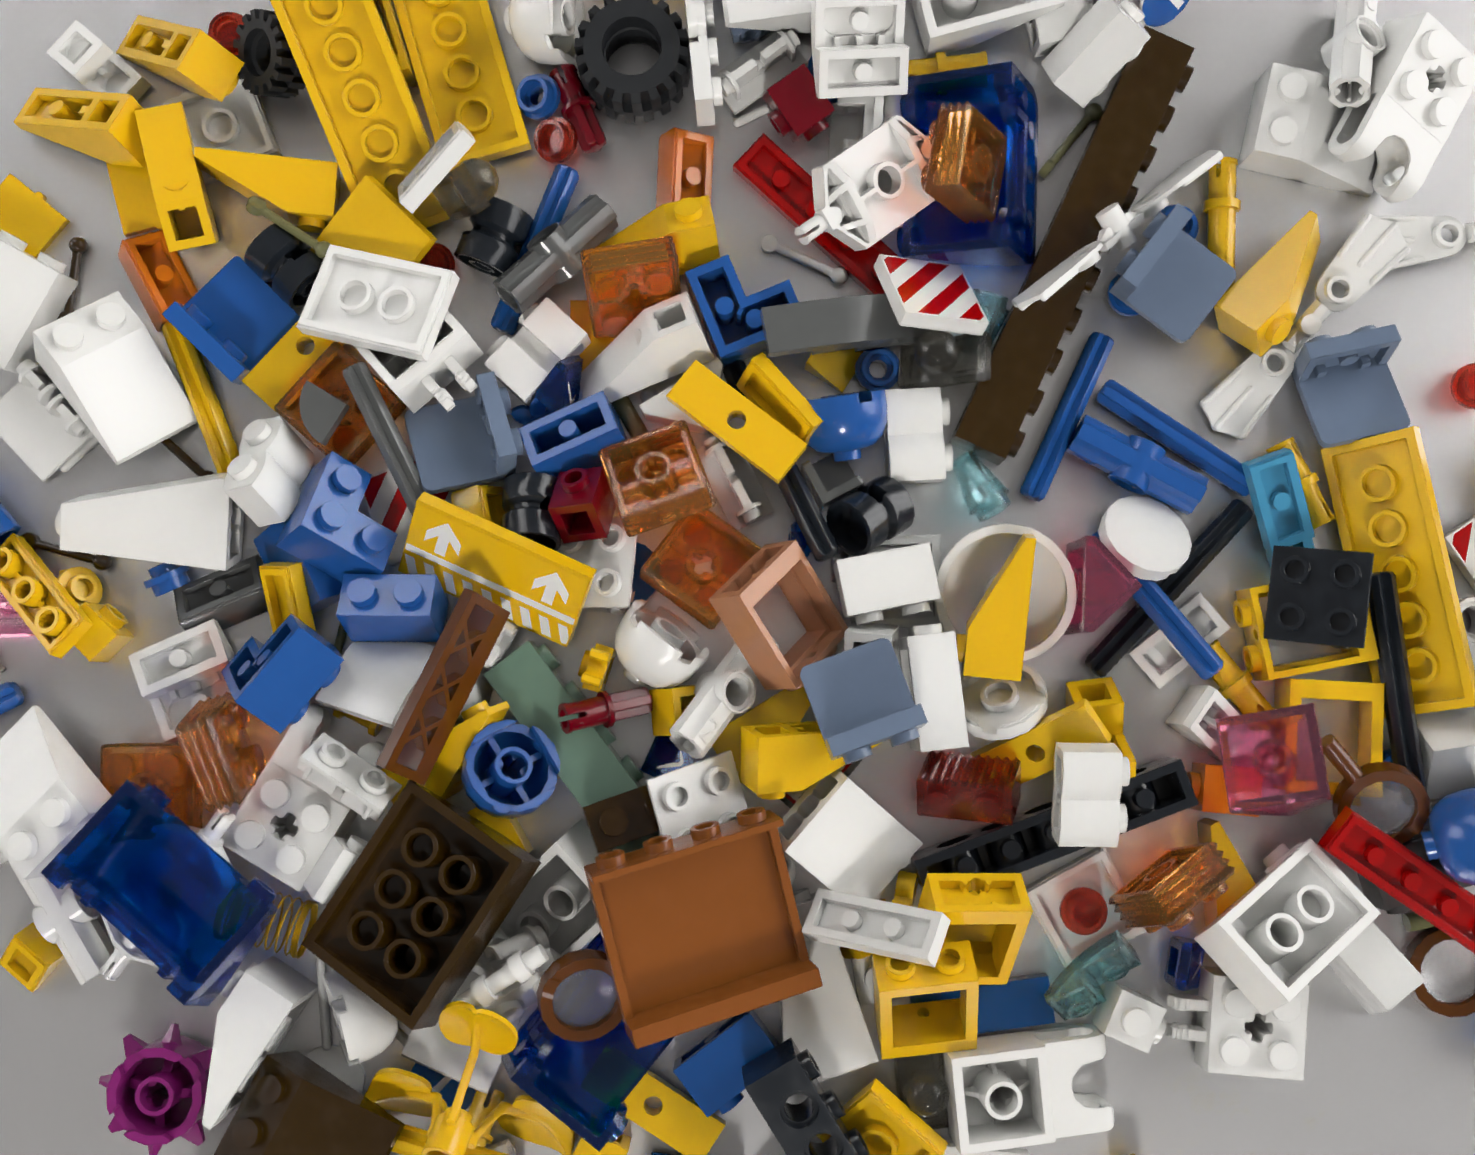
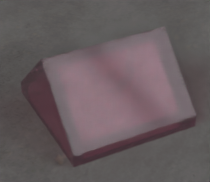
M1084 536L1066 544V557L1074 572L1077 597L1073 618L1064 635L1074 636L1094 632L1143 586L1096 536Z
M1314 703L1216 719L1230 813L1292 816L1332 800Z

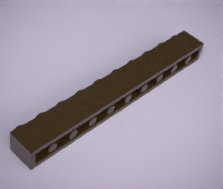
M1144 26L1151 38L1143 45L1139 55L1123 66L1017 296L1073 253L1097 241L1099 231L1102 229L1095 217L1097 213L1116 202L1119 203L1124 213L1128 212L1139 188L1132 185L1138 171L1145 174L1157 151L1156 147L1150 145L1156 131L1164 133L1176 108L1169 105L1175 91L1178 93L1183 92L1194 71V67L1187 65L1195 49L1194 47ZM1094 264L1088 269L1079 272L1046 301H1035L1023 311L1012 305L949 443L996 465L1001 464L1007 455L1012 458L1016 456L1026 435L1025 432L1019 430L1026 414L1033 417L1038 410L1045 394L1044 391L1038 389L1045 373L1052 376L1064 353L1063 350L1057 348L1063 333L1071 335L1083 311L1077 308L1076 305L1082 292L1086 294L1091 293L1101 273L1100 268L1095 267Z

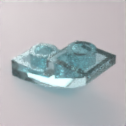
M1119 930L1100 939L1077 956L1053 981L1044 994L1047 1004L1065 1021L1088 1015L1095 1006L1107 1001L1100 986L1107 981L1119 980L1125 977L1129 970L1141 965L1135 948Z

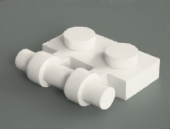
M537 944L526 952L519 950L508 957L507 964L489 976L482 974L471 981L470 988L458 995L456 1001L469 1003L476 1009L482 1008L493 1011L512 1023L521 1017L523 1010L537 1002L536 992L541 976L552 962L562 957V955L550 947L544 949L541 944ZM574 973L564 979L556 988L554 995L562 990L563 984L576 977V974Z

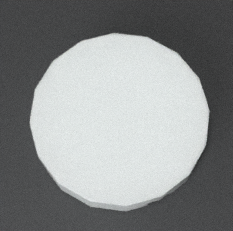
M1129 496L1118 499L1102 516L1098 528L1100 545L1106 555L1110 551L1112 556L1117 559L1114 563L1123 572L1143 580L1159 581L1166 579L1170 574L1176 573L1188 560L1192 547L1189 531L1181 518L1165 504L1149 497Z
M1023 664L1021 681L971 676L961 678L967 732L975 737L987 740H1005L1029 732L1040 723L1048 709L1046 684L1039 672L1026 664Z

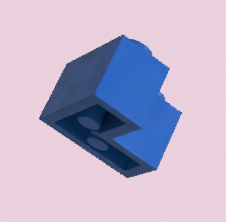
M729 255L685 272L687 288L705 327L714 353L722 362L723 368L736 360H743L767 350L760 316L761 307L799 302L790 280L746 297Z
M331 451L310 470L302 483L298 503L293 513L286 520L275 546L342 582L344 574H381L384 572L398 534L358 511L372 474Z
M290 614L265 644L251 636L221 673L234 701L281 734L289 724L297 723L305 715L309 708V700L321 687L329 686L336 679L341 669L340 664L344 659L332 643L293 614Z

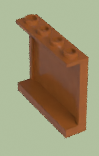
M764 807L744 809L736 814L737 819L722 824H719L718 821L702 822L692 826L690 834L672 839L671 835L656 836L644 841L643 848L628 853H624V850L621 849L607 851L595 857L596 863L584 866L625 1030L635 1049L823 986L819 968L809 959L804 935L801 932L800 918L778 828L784 826V822L780 816L771 810H765Z

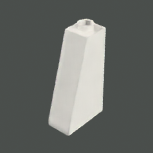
M227 472L79 496L61 504V508L56 515L55 529L57 534L60 535V550L226 571L242 561L244 511L225 493L223 486Z
M1300 841L1291 850L1282 843L1266 856L1262 862L1268 868L1258 876L1260 880L1298 849L1302 842ZM1374 922L1329 963L1330 967L1369 1014L1390 1011L1426 981Z
M809 888L793 891L802 928L816 892L810 894ZM804 935L809 959L819 968L823 986L781 1000L782 1039L784 1042L792 1038L800 1052L806 1049L809 1050L821 1072V1076L816 1079L818 1082H822L876 1063L879 1060L839 946L813 941Z

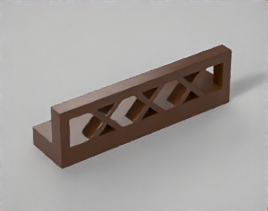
M464 588L376 765L423 786L425 785L510 615L509 611L477 592Z

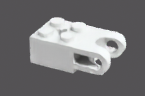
M1428 11L1385 22L1382 31L1386 38V46L1373 57L1370 99L1358 108L1346 107L1328 143V150L1341 162L1362 160L1371 156L1375 151L1378 166L1372 186L1389 203L1407 200L1413 197L1421 188L1475 87V56Z
M317 703L309 704L305 715L297 723L291 724L235 815V821L232 822L222 836V839L225 841L223 846L298 892L305 890L304 882L332 837L344 838L358 815L357 812L339 801L345 790L338 786L335 792L330 795L308 779L302 778L304 772L297 768L300 763V756L323 732L326 734L331 723L330 713ZM379 741L367 743L359 749L356 755L374 767L382 769V767L376 765V762L385 745ZM291 815L296 817L293 825L298 827V830L292 833L286 826V818Z
M1078 1024L977 1037V1049L940 1053L948 1135L961 1155L1056 1143L1057 1138L1111 1130L1115 1122L1113 1107L1097 1094L1073 1093L1072 1091L1073 1076L1078 1069L1085 1064L1101 1060L1106 1055V1035L1094 1025ZM995 1090L996 1095L991 1096L992 1092Z

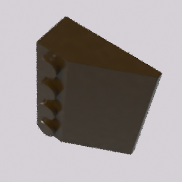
M409 780L301 945L411 1030L433 1027L439 1021L442 1009L452 1001L541 862L501 833L419 783Z
M298 1050L266 1055L214 1155H389L405 1124Z

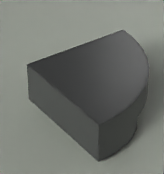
M306 380L300 395L301 418L311 436L326 446L350 406Z

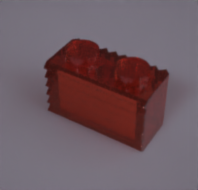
M942 750L939 753L930 751L916 780L917 814L919 816L1013 825L1021 798V761L1017 758L1011 761L1007 756L1002 760L998 756L992 759L989 755L983 758L979 754L973 757L970 753L964 756L959 752L955 756L951 751L948 754H945Z

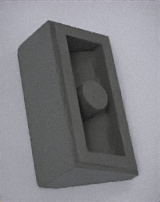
M257 554L238 562L226 571L218 570L173 590L179 625L186 631L211 619H215L218 621L221 629L224 630L267 612L268 608L259 572V566L263 565L261 557Z

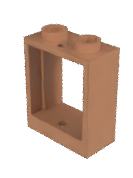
M796 540L765 544L709 598L712 606L765 690L787 689L788 691H794L803 687L800 678L802 668L834 655L838 649L837 644L844 638V633L848 628ZM777 583L807 631L784 656L754 609V606Z

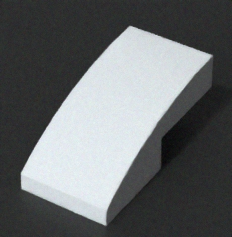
M77 19L46 52L89 91L131 94L138 101L152 86Z
M1199 591L1178 608L1209 645L1231 628ZM1158 626L1128 652L1159 689L1190 665Z

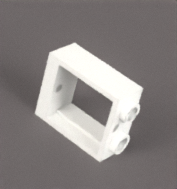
M941 623L908 628L909 636L898 639L901 670L915 705L921 703L928 721L922 728L917 729L920 737L910 741V748L919 752L969 747L955 631L942 632Z

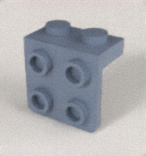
M1179 203L1167 216L1159 211L1142 233L1148 241L1139 252L1131 248L1114 269L1120 277L1109 292L1174 341L1184 343L1191 338L1236 278V271L1182 230L1193 216V213Z
M1395 324L1376 328L1374 325H1368L1358 328L1350 334L1336 337L1320 335L1304 343L1294 362L1291 375L1320 446L1332 448L1346 445L1356 440L1408 428L1410 425L1409 415L1387 365V362L1402 340Z
M494 371L476 374L475 383L478 387L475 389V396L454 400L453 402L456 406L449 412L440 403L423 406L416 413H413L410 409L405 412L404 422L416 468L425 492L437 494L504 480L506 477L516 474L517 456L523 455V443L519 429L517 427L510 428L507 415L512 413L509 393L506 387H498Z
M880 638L804 666L800 672L802 684L831 761L843 757L845 765L873 755L871 746L886 740L890 741L892 747L910 742L920 737L917 729L922 728L928 723L921 703L915 705L893 646L888 639Z

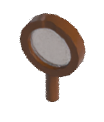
M1332 734L1326 735L1318 741L1317 747L1344 777L1338 784L1332 798V809L1335 819L1344 807L1347 806L1401 844L1409 841L1414 835L1419 834L1423 830L1430 814V798L1415 774L1402 765L1387 761L1367 763L1360 767Z
M1437 927L1428 928L1418 933L1407 946L1404 956L1426 981L1410 993V995L1424 1008L1447 1017H1462L1474 1013L1475 954Z
M587 948L568 952L552 962L541 976L536 992L538 1009L549 1030L560 1038L576 1042L597 1039L616 1028L623 1019L606 952Z

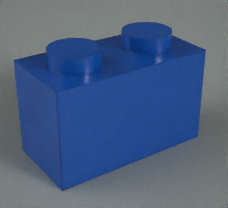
M603 390L518 428L533 469L536 472L546 473L558 477L559 472L568 471L573 468L585 469L604 466L633 453L619 416Z
M344 574L336 616L352 642L437 643L446 625L449 601L436 574Z
M751 1010L729 1018L678 1057L674 1062L673 1072L707 1118L717 1110L721 1114H725L734 1108L744 1097L741 1093L745 1089L742 1066L776 1047L779 1043L757 1013Z

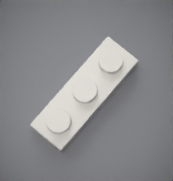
M818 888L801 932L813 941L935 967L951 920L943 912Z

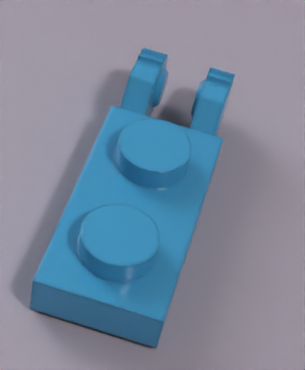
M1282 448L1241 463L1263 546L1267 550L1266 557L1270 569L1274 545L1315 548L1312 540L1315 534L1292 450Z

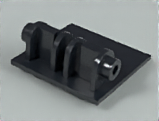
M1274 545L1264 639L1331 645L1333 648L1364 649L1374 553Z

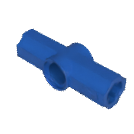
M1088 415L1081 419L1066 449V452L1072 454V456H1076L1084 462L1108 473V478L1121 488L1140 495H1145L1146 493L1186 515L1193 512L1207 490V483L1209 481L1207 477L1165 456L1166 451L1156 443L1137 435L1126 436Z

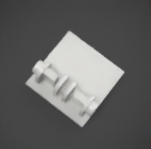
M27 359L16 368V372L19 374V382L0 398V437L45 482L94 435L40 364Z
M638 516L613 517L607 538L563 543L561 539V546L557 552L597 569L583 608H607V612L612 614H625L626 608H630L638 538Z
M731 750L646 780L660 830L659 836L671 835L672 839L690 834V828L696 824L706 821H718L719 824L737 819L736 814L738 812L748 809Z

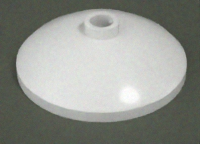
M1011 523L984 526L961 538L944 557L937 573L941 598L935 601L937 614L946 632L955 631V635L957 633L965 634L967 620L1023 534H1033L1036 537L1023 659V661H1027L1050 649L1067 630L1073 618L1077 600L1074 572L1062 550L1039 531Z

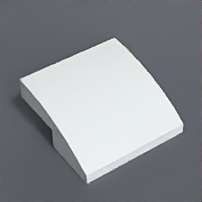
M811 0L812 59L816 97L818 99L907 94L909 46L904 44L906 0Z
M211 619L128 655L141 696L150 700L165 743H176L248 712L234 701L221 673L235 654L218 621L215 619Z
M353 642L342 655L344 661L340 664L341 669L338 676L329 686L321 687L315 700L325 707L393 729L435 646L422 642Z
M470 972L451 1002L456 1001L458 995L468 990L470 982L479 976ZM523 1014L520 1018L511 1023L516 1029L521 1021ZM438 1021L433 1027L411 1030L401 1056L460 1082L471 1046L456 1044L446 1039L440 1030ZM480 1049L468 1086L487 1094L506 1054L496 1055Z

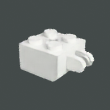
M449 311L446 313L428 362L354 346L413 413H416L433 397L439 401L447 412L452 410L456 405L453 402L452 396L444 388L454 379L464 390H468L470 393L478 387L465 370L484 353Z
M1200 967L1198 995L1174 993L1167 995V1006L1180 1011H1197L1196 1025L1179 1022L1167 1023L1165 1036L1195 1041L1194 1062L1208 1073L1304 1081L1310 984L1308 983L1290 1002L1262 1016L1220 967ZM1246 1022H1253L1250 1028H1244Z

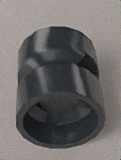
M480 194L469 217L473 229L471 231H463L454 256L471 268L498 278L517 261L519 255L514 247L524 244L534 220L527 212L507 201L494 196Z
M275 223L263 230L253 240L244 256V262L264 282H272V290L292 309H299L305 306L323 262V259L316 255L315 249L307 248V244Z
M520 472L506 477L503 482L502 507L507 513L503 514L501 518V526L552 550H559L561 537L548 510L557 477L540 472Z
M881 476L861 486L857 491L851 492L833 502L827 511V525L838 547L846 554L854 557L866 555L886 540L892 539L912 525L915 517L914 504L910 494L901 483L894 478Z

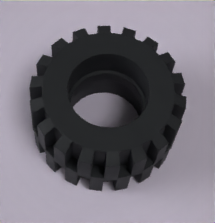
M604 0L605 7L601 10L594 5L588 11L590 22L581 21L578 27L580 38H575L574 44L575 59L587 96L590 95L596 104L595 107L599 111L605 107L608 117L616 120L619 114H623L625 123H635V116H644L645 122L653 121V113L658 110L663 116L670 112V101L672 100L678 104L684 96L683 87L688 88L690 81L689 37L686 28H682L680 16L677 12L670 14L669 4L663 0H660L656 5L653 4L652 0ZM628 43L649 45L660 55L653 67L637 75L619 73L608 65V61L619 47Z

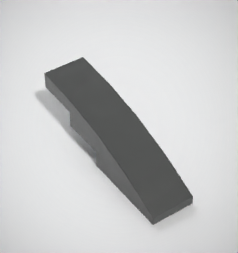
M886 294L811 300L761 307L760 310L768 358L808 351L815 355L853 348L855 352L945 337V331L900 326Z

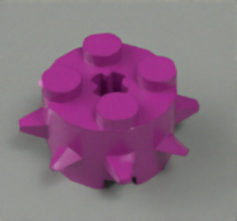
M171 1023L164 1037L156 1039L149 1044L132 1034H128L123 1038L125 1061L117 1066L112 1074L100 1076L99 1084L107 1088V1110L109 1115L112 1113L115 1115L108 1125V1129L111 1133L126 1130L127 1132L123 1134L125 1137L140 1144L148 1145L149 1155H157L162 1145L171 1142L179 1136L199 1146L205 1141L202 1119L212 1048L204 1046L197 1040L180 1035L179 1024Z

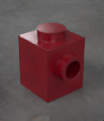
M804 63L768 88L763 96V99L771 109V112L767 114L768 119L782 138L788 135L794 143L804 136L807 142H810L830 127L826 119L832 115L835 109L828 98L818 99L816 97L814 77Z
M603 466L585 469L573 468L568 471L559 472L548 510L563 543L608 537L617 500Z

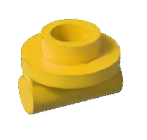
M72 567L59 571L58 582L62 584L79 607L84 602L99 604L103 588L100 579L93 571L85 567Z

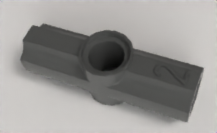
M596 194L589 195L559 223H553L541 230L527 244L526 248L528 251L493 282L498 296L516 313L523 314L552 286L572 278L586 264L587 259L585 256L619 226L614 210Z

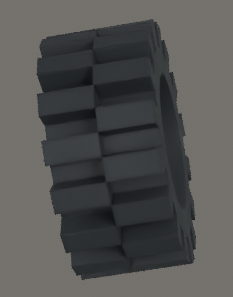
M264 9L250 10L251 15L245 14L242 18L244 25L238 24L236 32L240 35V40L234 39L233 47L238 48V55L235 56L244 62L243 67L238 73L239 79H244L242 86L245 90H250V93L253 95L279 98L296 97L299 95L298 89L304 90L305 83L275 11Z

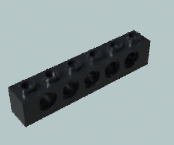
M1164 757L1136 768V777L1130 778L1128 786H1122L1120 804H1125L1127 808L1128 826L1126 832L1199 804L1182 760L1171 757ZM1052 801L918 851L910 858V863L914 873L917 874V881L922 891L927 873H1021L1086 847H1058L1052 836Z
M789 1038L742 1066L745 1089L786 1155L870 1154L857 1128L854 1127L848 1131L841 1117L846 1115L833 1089L830 1088L824 1092L816 1079L821 1076V1072L808 1049L800 1052L792 1038ZM795 1094L808 1096L799 1104L786 1102L789 1097ZM826 1133L831 1135L828 1140L821 1143L811 1141L818 1134Z

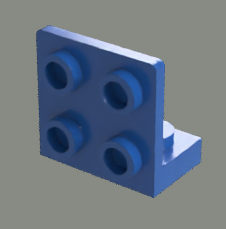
M239 256L233 257L185 305L175 301L162 313L232 383L239 385L243 383L241 380L300 318Z

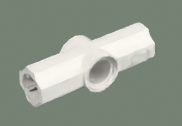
M1337 0L1334 34L1331 39L1322 45L1320 51L1323 62L1330 70L1328 100L1339 109L1350 106L1358 108L1370 99L1373 57L1386 46L1385 35L1376 23L1377 0Z
M773 638L774 642L776 643L777 647L779 648L780 645H779V644L776 642V640ZM736 643L715 670L704 672L698 678L695 684V697L669 730L671 733L669 739L679 750L686 752L692 758L703 759L734 715L747 712L755 702L756 685L759 683V679Z
M12 867L35 906L32 911V918L37 930L48 942L58 945L80 985L86 984L100 976V968L114 952V947L97 920L100 911L92 893L81 883H75L67 867L59 874L23 880Z

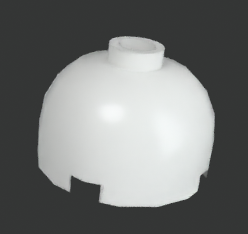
M510 0L509 7L505 10L504 15L506 30L512 35L519 49L529 59L540 64H576V59L573 57L575 53V38H580L578 27L582 20L586 21L583 0Z
M634 600L617 627L614 641L618 659L625 668L623 670L625 677L639 687L649 685L660 689L677 687L689 681L708 659V647L706 646L700 651L696 643L701 637L686 622L669 610L659 606L654 613L644 608L648 602L647 600Z
M335 970L323 974L335 1027L337 1026L341 1039L344 1038V1040L339 1042L348 1066L362 1063L381 1054L393 1042L397 1034L398 1019Z

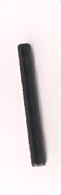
M736 360L723 368L724 378L727 384L745 396L737 388L736 384L747 365L743 360ZM795 462L778 486L815 560L823 562L837 555L838 545Z
M1239 499L1232 500L1192 543L1190 555L1185 564L1176 573L1170 574L1166 579L1156 582L1172 602L1183 593L1251 519L1253 510ZM1138 603L1086 658L1085 665L1095 675L1101 678L1105 677L1154 624L1153 620Z
M1391 571L1372 573L1369 604L1380 658L1378 659L1381 683H1385L1384 707L1392 762L1406 767L1415 774L1427 792L1396 576ZM1396 782L1398 800L1404 804H1411L1409 789L1403 784Z

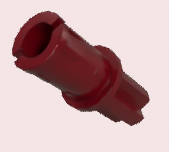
M562 64L560 66L565 74L567 83L563 76H560L557 68H554L549 74L560 88V102L563 106L561 115L563 119L570 122L584 153L599 152L606 145L607 140L594 112L595 101L592 97L587 96L578 76L576 66L574 64Z
M638 687L611 694L604 690L599 691L597 696L593 698L559 704L558 718L572 714L578 715V718L560 722V726L565 734L599 725L611 728L616 721L649 714L652 711L653 698L646 687Z

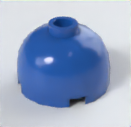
M885 389L830 395L814 400L806 399L817 415L823 420L810 437L808 446L817 452L833 453L834 462L862 458L861 449L874 445L883 435L887 423Z
M506 719L489 724L476 734L463 757L461 780L467 796L478 809L496 818L514 819L534 812L553 794L557 783V774L560 772V759L554 743L541 729L533 725L529 728L523 724H516L518 720Z
M1475 787L1448 794L1438 801L1429 814L1430 830L1421 832L1428 860L1439 859L1446 874L1459 882L1475 885Z

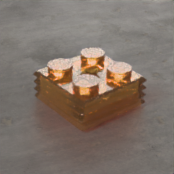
M968 101L964 105L957 102L956 106L951 102L948 106L942 103L938 108L937 119L931 123L929 128V140L932 146L929 163L923 167L921 172L922 188L966 224L970 220L974 224L978 220L982 223L986 220L992 223L996 217L1009 139Z
M672 236L584 249L580 252L589 316L595 338L608 336L616 338L644 309L681 294L678 255Z
M333 342L277 402L274 409L325 456L333 451L356 464L375 443V440L342 375L345 368L360 361L341 344ZM370 371L395 421L407 406L386 384ZM306 380L337 399H341L344 402L348 401L347 405L350 406L326 446L311 436L301 418L300 395Z
M685 420L671 423L598 451L620 519L629 537L716 506L709 480Z
M694 500L641 567L640 578L708 629H714L721 618L712 606L709 598L749 561L761 547L700 502ZM705 556L712 559L710 568L714 572L710 574L705 571L701 575L697 574L694 571L696 564L692 559L695 557L698 560H702Z
M227 691L223 696L217 694L214 699L208 697L205 702L199 700L174 730L205 809L210 813H213L216 808L222 811L225 805L231 808L234 802L240 805L252 786H255L256 780L266 766V759L261 746L258 743H251L246 730L250 725L248 711L237 704L231 693Z
M201 742L115 743L101 746L100 782L123 809L99 833L101 838H156L159 832H156L154 827L166 822H176L200 829L203 828V744ZM145 785L158 786V795L150 798L145 793Z
M1206 842L1168 849L1109 898L1108 904L1115 905L1114 912L1121 913L1119 920L1126 921L1125 928H1144L1147 933H1153L1167 926L1170 932L1177 931L1194 919L1195 915L1191 910L1202 900L1204 903H1208L1223 895L1229 888L1225 881L1234 874L1235 867L1228 866L1229 859L1222 858L1223 851L1216 850L1218 843Z

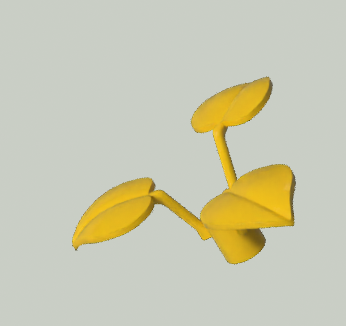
M463 1001L448 1003L444 1006L439 1016V1027L446 1039L456 1044L471 1046L452 1107H447V1103L440 1093L432 1092V1086L427 1079L399 1068L388 1067L377 1071L364 1095L384 1110L431 1117V1124L427 1131V1136L429 1137L422 1155H464L467 1147L470 1149L476 1148L479 1138L496 1120L506 1132L523 1140L552 1148L562 1155H572L574 1149L575 1131L567 1114L557 1105L529 1095L517 1096L513 1104L505 1101L500 1102L474 1130L471 1114L462 1109L461 1106L479 1051L481 1049L496 1055L508 1054L515 1049L518 1043V1032L501 1015L487 1009H476L473 1005Z

